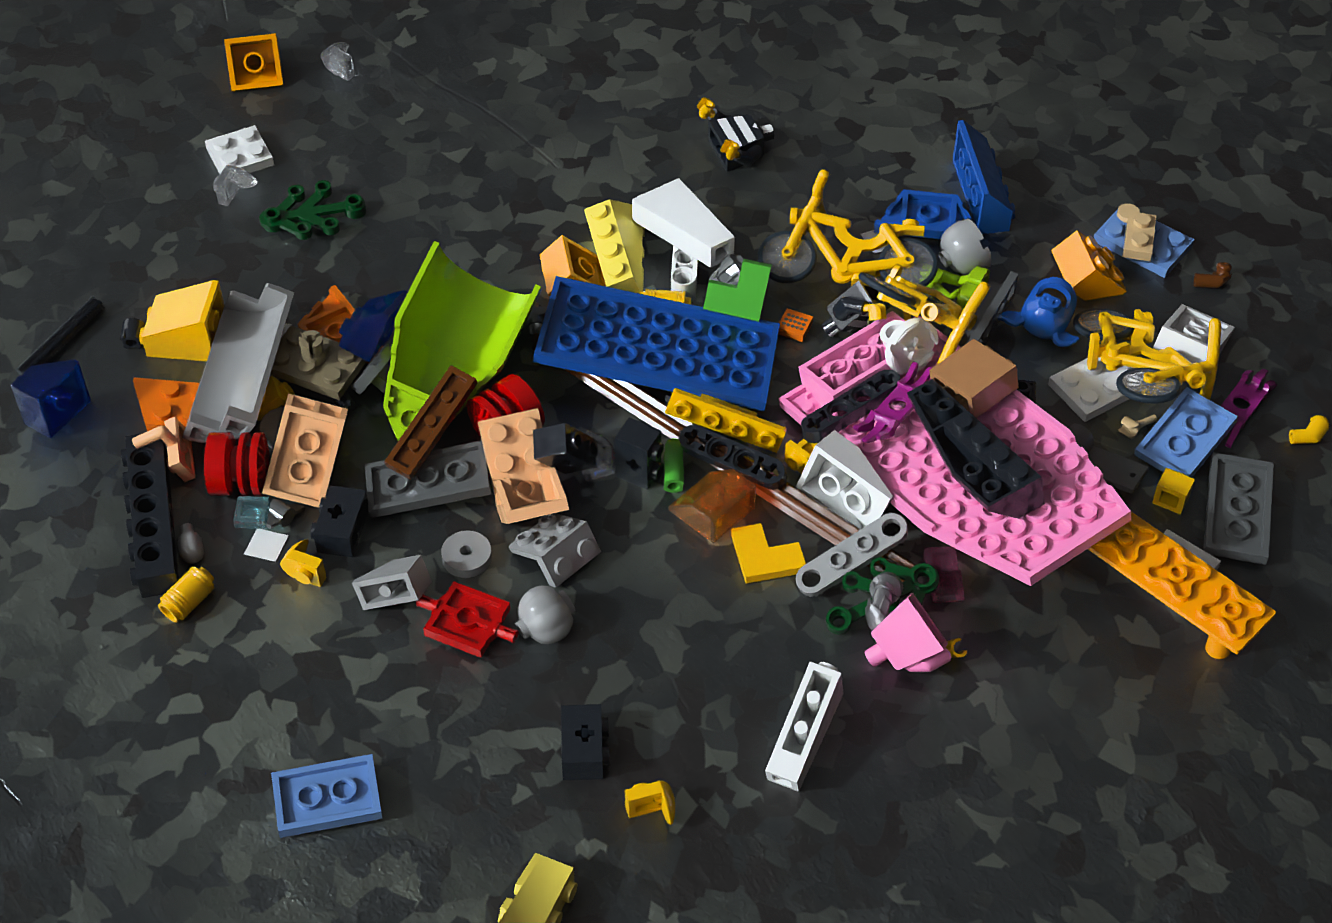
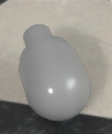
M191 523L182 524L180 526L181 535L177 541L179 556L187 564H196L204 556L202 538L197 532H194Z

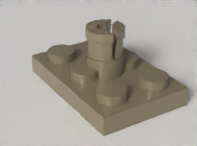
M290 325L280 339L270 375L340 400L368 361V356L365 351L328 339L322 335L320 336L318 331H306Z

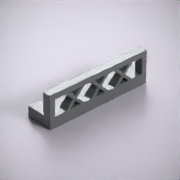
M1010 271L1003 285L989 280L990 289L975 313L977 321L970 331H965L959 342L960 347L972 339H976L983 345L987 344L1000 322L998 316L1008 309L1014 299L1018 273Z

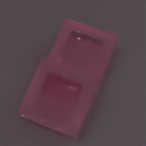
M952 546L924 548V563L932 565L939 573V585L935 591L930 593L932 603L964 602L961 570H958L956 548Z

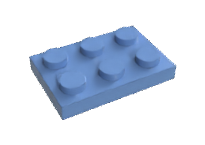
M1117 210L1094 234V239L1100 246L1107 247L1110 251L1122 256L1127 223L1117 217ZM1156 220L1151 261L1126 259L1165 278L1193 247L1194 239Z
M1186 387L1135 448L1134 455L1161 472L1169 468L1192 478L1237 423L1238 416Z
M373 754L271 773L280 838L383 819Z

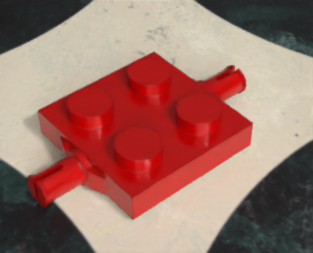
M455 581L439 599L436 600L423 594L416 601V606L432 611L430 619L423 628L424 636L482 658L490 643L497 637L511 643H515V640L518 638V630L503 625L505 618L511 610L510 602Z

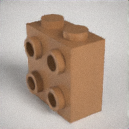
M972 339L929 370L930 378L937 382L976 418L1019 388L1018 370L1014 362L1010 359H1005L994 352L991 347L983 345L976 339Z

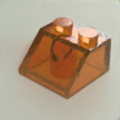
M734 469L712 471L669 505V511L709 541L715 543L755 508L756 485Z

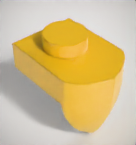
M301 540L287 551L280 562V566L290 577L295 578L297 581L321 587L326 579L323 559L306 554L309 540Z
M667 782L638 783L632 788L625 790V808L629 818L662 810L669 825L673 824L676 806L675 797L671 786Z

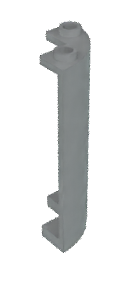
M270 283L265 285L259 299L234 290L230 291L182 438L206 443L207 437L211 432H232L235 440H238L241 433H250L254 428L294 292Z

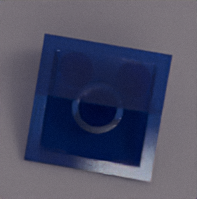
M402 290L372 298L362 308L358 306L354 310L351 319L346 318L339 330L342 338L338 346L370 362L391 338L395 329V317L408 291Z
M75 359L31 366L11 384L24 424L49 438H52L91 402L79 361Z

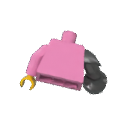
M882 572L874 577L869 588L872 600L868 599L865 615L868 626L872 630L871 635L877 643L864 652L867 660L873 667H877L886 660H889L896 670L905 668L909 672H932L950 662L951 658H960L967 654V650H962L958 653L954 651L955 643L962 639L955 638L946 641L914 593L910 594L889 613L891 604L896 602L902 595V581L899 576L891 572Z

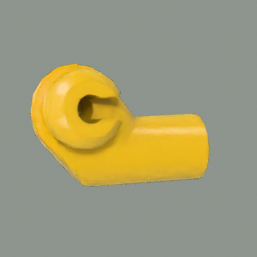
M1315 415L1311 417V422L1306 429H1291L1289 432L1290 443L1309 444L1320 442L1329 430L1328 419L1325 416Z

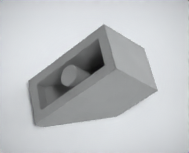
M422 555L392 560L355 579L352 585L363 610L417 601L430 586L432 580Z

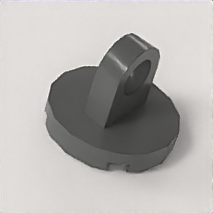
M389 343L377 353L362 375H359L352 384L351 389L359 395L370 383L385 394L390 367L386 363L391 358V345Z

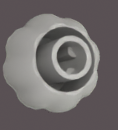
M536 586L528 590L521 598L518 606L519 621L515 623V626L524 639L530 637L541 644L555 643L568 635L573 625L571 613L575 612V607L563 590L557 592L551 586Z

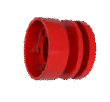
M515 374L507 375L494 383L491 390H483L479 395L467 401L466 407L469 419L480 438L478 421L538 408L542 427L545 423L544 411L536 394L521 377Z
M232 432L209 433L205 445L204 476L207 492L210 496L233 495L236 482L242 496H248L251 490L254 496L265 495L262 494L270 464V453L264 432H255L252 439L249 432L241 433L238 446Z

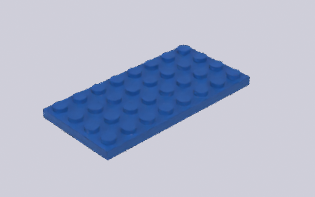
M556 276L535 348L533 362L671 392L678 388L697 396H701L703 393L737 406L764 411L780 323L761 319L759 322L705 310L700 306Z

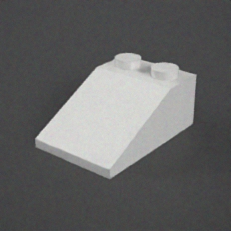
M1182 304L1162 326L1153 349L1161 350L1166 347H1172L1191 363L1206 361L1209 322L1213 317ZM1222 321L1220 353L1235 328Z
M835 430L815 445L796 485V488L860 529L883 516L893 498V495L860 448Z

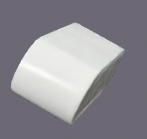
M673 245L671 290L686 291V297H691L692 303L696 298L698 260Z

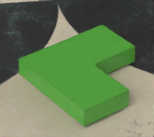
M743 259L738 285L709 280L703 309L759 322L772 265Z

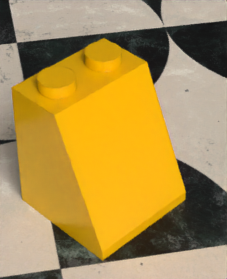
M212 280L156 295L153 306L148 308L146 325L141 328L139 334L140 344L144 345L147 357L207 361L224 308L219 281Z

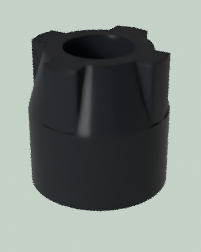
M128 318L123 321L120 340H122L124 348L140 349L142 347L139 341V334L141 328L146 325L142 320Z

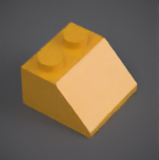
M276 33L224 39L232 91L283 86L281 58Z
M563 235L540 254L546 292L549 296L551 295L556 276L606 286L598 256Z

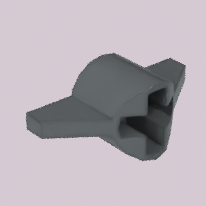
M273 499L270 503L266 527L272 529L278 525L282 527L288 526L293 521L295 515L305 510V506L301 503L286 504L279 499Z

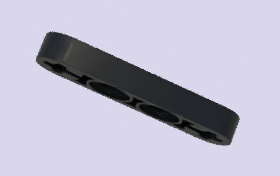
M894 370L880 371L807 415L801 422L804 439L809 443H819L834 430L839 432L869 414L871 409H877L897 387V382L900 380L898 372ZM862 396L871 397V399H869L868 401H857V399ZM837 411H846V412H847V413H846L845 415H843V416H838V417H837V416H833V415H832L833 413H835V412H837Z
M688 425L680 432L679 441L682 448L693 457L767 489H779L786 483L787 472L785 466L776 458L699 425ZM698 435L700 442L706 444L705 450L703 445L694 441L690 445L688 439H694ZM725 445L728 447V451L723 457L717 458L712 455V450L716 446ZM745 456L754 459L753 465L748 469L738 467L739 460ZM761 464L763 469L768 472H773L777 469L779 476H772L769 479L767 473L760 469Z

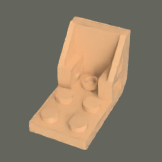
M288 394L262 494L319 508L321 498L326 496L348 409Z
M538 408L478 421L501 523L510 524L569 510L567 497L555 467L551 468L534 459L533 430L542 428Z

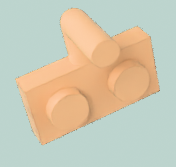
M176 417L164 421L165 426H158L132 438L136 449L161 439L167 446L168 457H166V464L170 472L176 473L184 482L196 478L192 441L182 438L185 426Z

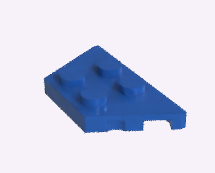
M903 189L897 196V200L886 208V213L881 220L877 219L875 221L874 233H879L882 223L902 225V222L906 219H915L919 222V226H925L924 238L941 239L945 230L962 219L968 218L971 220L972 217L963 208V202L956 194Z

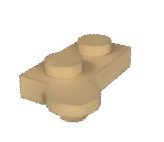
M1133 204L1120 205L1117 210V217L1127 223L1122 257L1151 261L1156 215L1140 213L1138 207Z

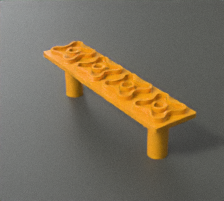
M1132 511L1131 521L1088 548L1090 552L1208 634L1205 649L1213 658L1225 659L1231 654V651L1239 654L1276 614L1274 609Z

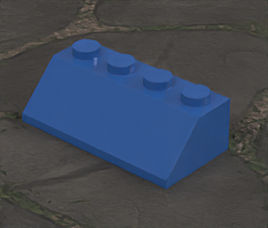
M958 120L952 161L973 223L976 224L982 234L1010 231L1011 220L1015 219V206L1009 202L1008 187L1006 184L1003 185L1001 168L996 166L995 151L993 148H990L984 135L964 120Z

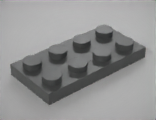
M482 441L432 450L412 480L386 467L385 460L365 464L368 511L371 518L492 494Z
M1212 453L1209 468L1203 551L1212 556L1266 565L1269 558L1273 462Z

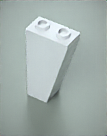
M679 178L632 199V218L637 224L708 267L716 266L728 254H734L735 237Z
M809 662L766 767L767 780L799 792L843 696L842 676L835 666L826 662H819V665Z

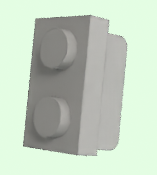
M556 513L540 517L536 525L518 534L515 541L509 545L511 553L537 560L549 586L558 587L601 552L587 521Z

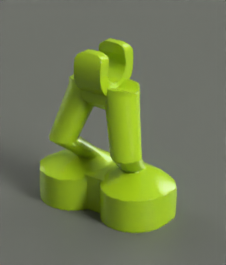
M925 265L921 268L919 274L922 277L919 282L925 280L930 275L933 267ZM977 266L968 275L960 276L938 268L936 276L926 287L938 290L952 301L957 298L956 303L964 309L977 286L981 282L988 283L990 270ZM941 283L961 287L949 293Z

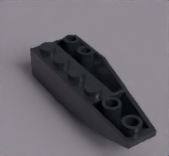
M931 379L907 392L912 406L951 476L989 512L1019 519L1045 504L1042 477L937 382Z

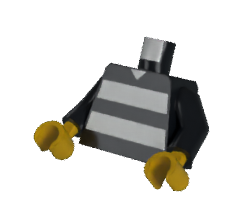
M703 97L697 104L699 115L703 119H707V117L709 119L708 141L725 170L728 172L743 165L750 167L758 159L762 158L764 155V142L774 139L772 125L767 124L758 127L752 116L748 114L739 116L725 115L719 110L714 109L715 104L712 100Z
M858 280L827 306V311L831 317L822 323V327L830 337H833L840 331L856 333L867 326L868 319H886V310L892 305L878 300L877 295L879 291ZM903 311L904 320L911 319V314Z

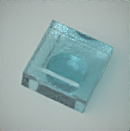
M238 496L233 519L235 528L266 529L270 509L269 497Z

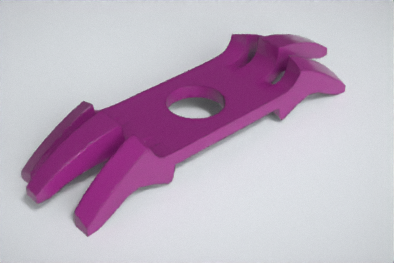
M912 362L906 376L898 380L897 387L875 411L871 409L863 422L853 426V429L857 432L870 431L862 438V442L870 443L876 440L888 439L895 435L897 427L914 409L907 396V392L931 380L929 370L932 367L928 366L922 376L913 384L919 366L917 362ZM895 401H904L907 404L901 410H893L889 407Z
M1267 369L1257 372L1249 385L1246 383L1254 371H1245L1238 384L1222 403L1221 407L1238 416L1237 423L1234 425L1225 446L1231 448L1239 432L1243 429L1253 412L1265 400L1269 392L1277 386L1274 380H1269L1261 391L1258 390L1262 381L1269 373ZM1237 398L1244 399L1250 406L1246 409L1238 408L1233 404V400Z

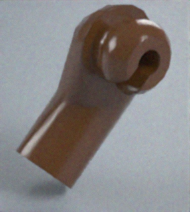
M1219 262L1216 265L1217 270L1212 274L1195 273L1194 287L1220 288L1232 277L1230 272L1232 269L1231 264Z

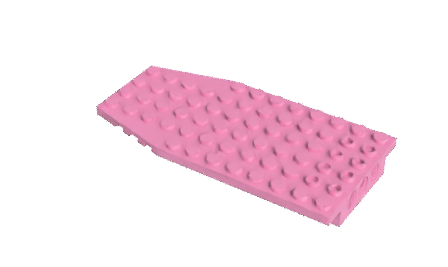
M891 311L886 314V319L874 321L799 366L802 384L778 398L780 407L801 425L802 420L807 415L880 371L892 370L886 363V347L880 338V331L890 321L901 320L905 322V320ZM938 329V344L934 343L932 349L935 353L929 363L917 372L913 384L922 376L928 366L933 368L937 365L948 339ZM907 373L899 374L900 379L904 378ZM1017 389L977 419L1042 477L1045 504L1019 519L989 512L951 476L915 409L900 423L895 431V435L888 439L876 440L870 443L862 442V438L870 431L857 432L853 429V426L863 422L868 414L838 432L860 448L893 495L890 503L919 529L1029 586H1032L1131 521L1130 509L1112 485L1106 483L1103 479V473L1097 466L1094 467L1089 460L1088 453L1077 444L1073 433ZM862 396L859 397L857 401H868L869 399H871V397ZM895 401L889 407L893 410H901L907 404L904 401ZM837 411L832 415L838 417L845 415L847 412Z

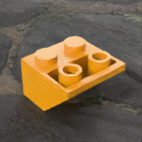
M1077 230L1051 250L1064 280L1071 284L1076 295L1083 300L1118 296L1127 292L1122 282L1124 276L1113 263L1115 260L1114 255L1107 247L1101 248L1092 236L1086 237Z

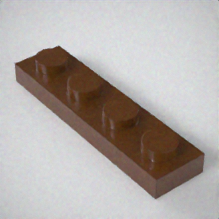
M450 366L384 461L386 467L412 480L478 384L476 378Z

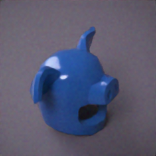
M1050 277L1042 279L1028 295L1021 312L1005 311L998 316V320L1004 321L1008 325L1014 327L1023 325L1031 335L1037 338L1053 339L1054 344L1058 347L1072 346L1079 341L1078 336L1071 335L1065 331L1075 313L1077 296L1071 284L1063 278ZM1046 288L1057 289L1067 298L1066 305L1063 308L1061 300L1048 293H1044L1041 297L1039 295Z

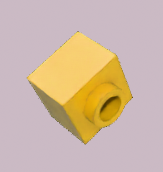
M1166 468L1157 484L1152 503L1181 515L1190 497L1195 479Z

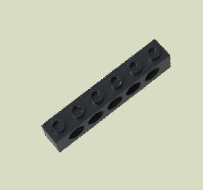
M136 434L125 436L126 449H121L123 466L127 467L128 470L122 474L125 490H129V495L124 496L127 514L131 513V519H126L129 538L133 537V543L128 544L131 562H135V567L130 568L131 582L133 587H139L142 598L165 594L179 580L170 477L166 464V457H168L165 443L159 439L136 449L132 438L141 435Z

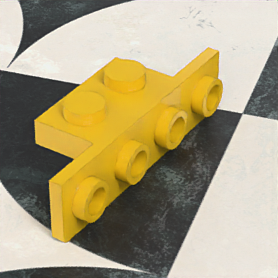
M678 388L673 390L665 409L666 414L777 453L787 430L786 427L758 418L757 413L703 393L701 396H697Z

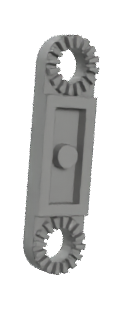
M896 513L885 514L802 566L796 574V584L799 590L809 597L822 595L827 589L841 583L843 576L847 572L860 571L871 564L873 559L882 557L888 553L887 551L898 546L900 543L902 544L908 535L905 519ZM893 522L899 524L901 528L897 535L887 536L883 533L885 525L887 526L888 523L891 524ZM809 573H817L821 577L820 582L814 587L804 585L805 576H808Z

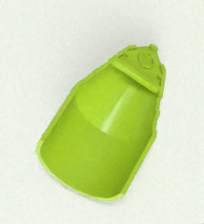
M433 242L395 317V331L391 346V360L383 408L398 441L450 366L476 378L478 383L454 419L466 408L467 401L470 398L479 395L502 372L541 293V286L535 284L531 294L509 292L492 286L458 267L445 255L440 247V243Z

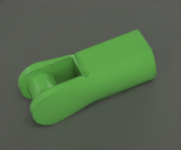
M671 438L665 443L663 456L664 490L677 493L683 491L684 485L683 448L678 439Z

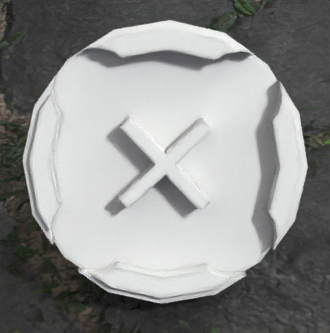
M919 317L908 319L905 322L901 320L890 321L880 331V338L886 347V363L892 370L901 375L908 372L913 361L918 363V371L923 369L932 359L935 353L932 350L934 343L937 345L939 339L937 329L929 321Z

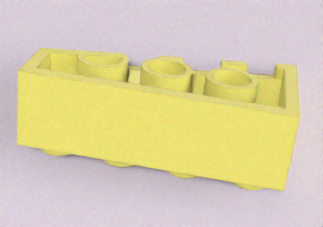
M609 199L584 209L606 287L640 294L644 286L642 258H644L643 237H645V228L633 220L632 204Z
M535 853L515 884V898L506 897L501 905L498 923H561V910L565 902L571 903L578 886L574 881V868Z

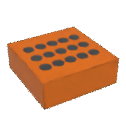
M787 308L779 322L778 335L803 342L813 324V316Z

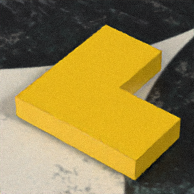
M761 523L731 528V537L745 584L796 575L798 570L806 564L799 542L768 547Z

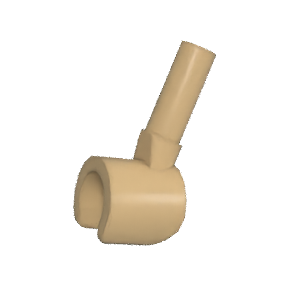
M1151 415L1137 421L1125 416L1121 420L1123 426L1118 431L1133 439L1141 428L1156 422L1157 416Z

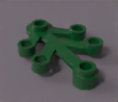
M321 180L315 184V192L298 209L290 210L296 203L305 199L303 186L292 185L288 188L289 196L276 208L271 207L264 210L259 216L261 226L268 232H279L284 229L295 234L300 240H307L312 236L311 225L323 230L326 235H335L340 231L338 219L335 217L324 219L319 216L345 212L348 218L359 219L366 214L365 200L358 194H351L346 197L344 202L317 206L324 198L332 194L331 183ZM293 220H301V221H303V222H299V223L296 224V223H294V222H292V221H293Z
M877 557L872 560L870 565V571L874 577L882 573L876 571L874 567L877 564H882L886 567L882 572L894 573L901 580H904L902 582V595L896 602L891 604L889 613L899 605L902 597L910 593H914L922 605L925 595L935 591L939 585V573L930 564L920 563L912 568H907L889 563L885 558ZM854 571L847 572L843 576L842 583L845 591L855 593L861 590L870 593L871 579L861 577ZM921 576H926L929 582L921 584L917 579ZM854 578L858 583L855 586H849L846 581ZM868 600L850 609L841 606L831 608L826 615V625L829 631L837 635L848 632L853 622L866 616L865 607ZM836 619H842L845 621V624L842 627H836L833 622Z

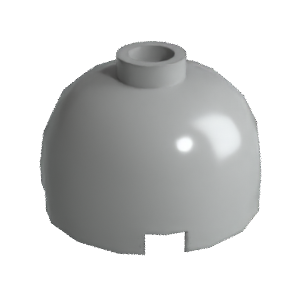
M970 219L959 220L947 228L940 242L941 252H939V258L945 267L949 266L954 272L961 275H968L977 266L988 268L991 266L992 261L989 248L983 249L980 240L984 239L982 233Z

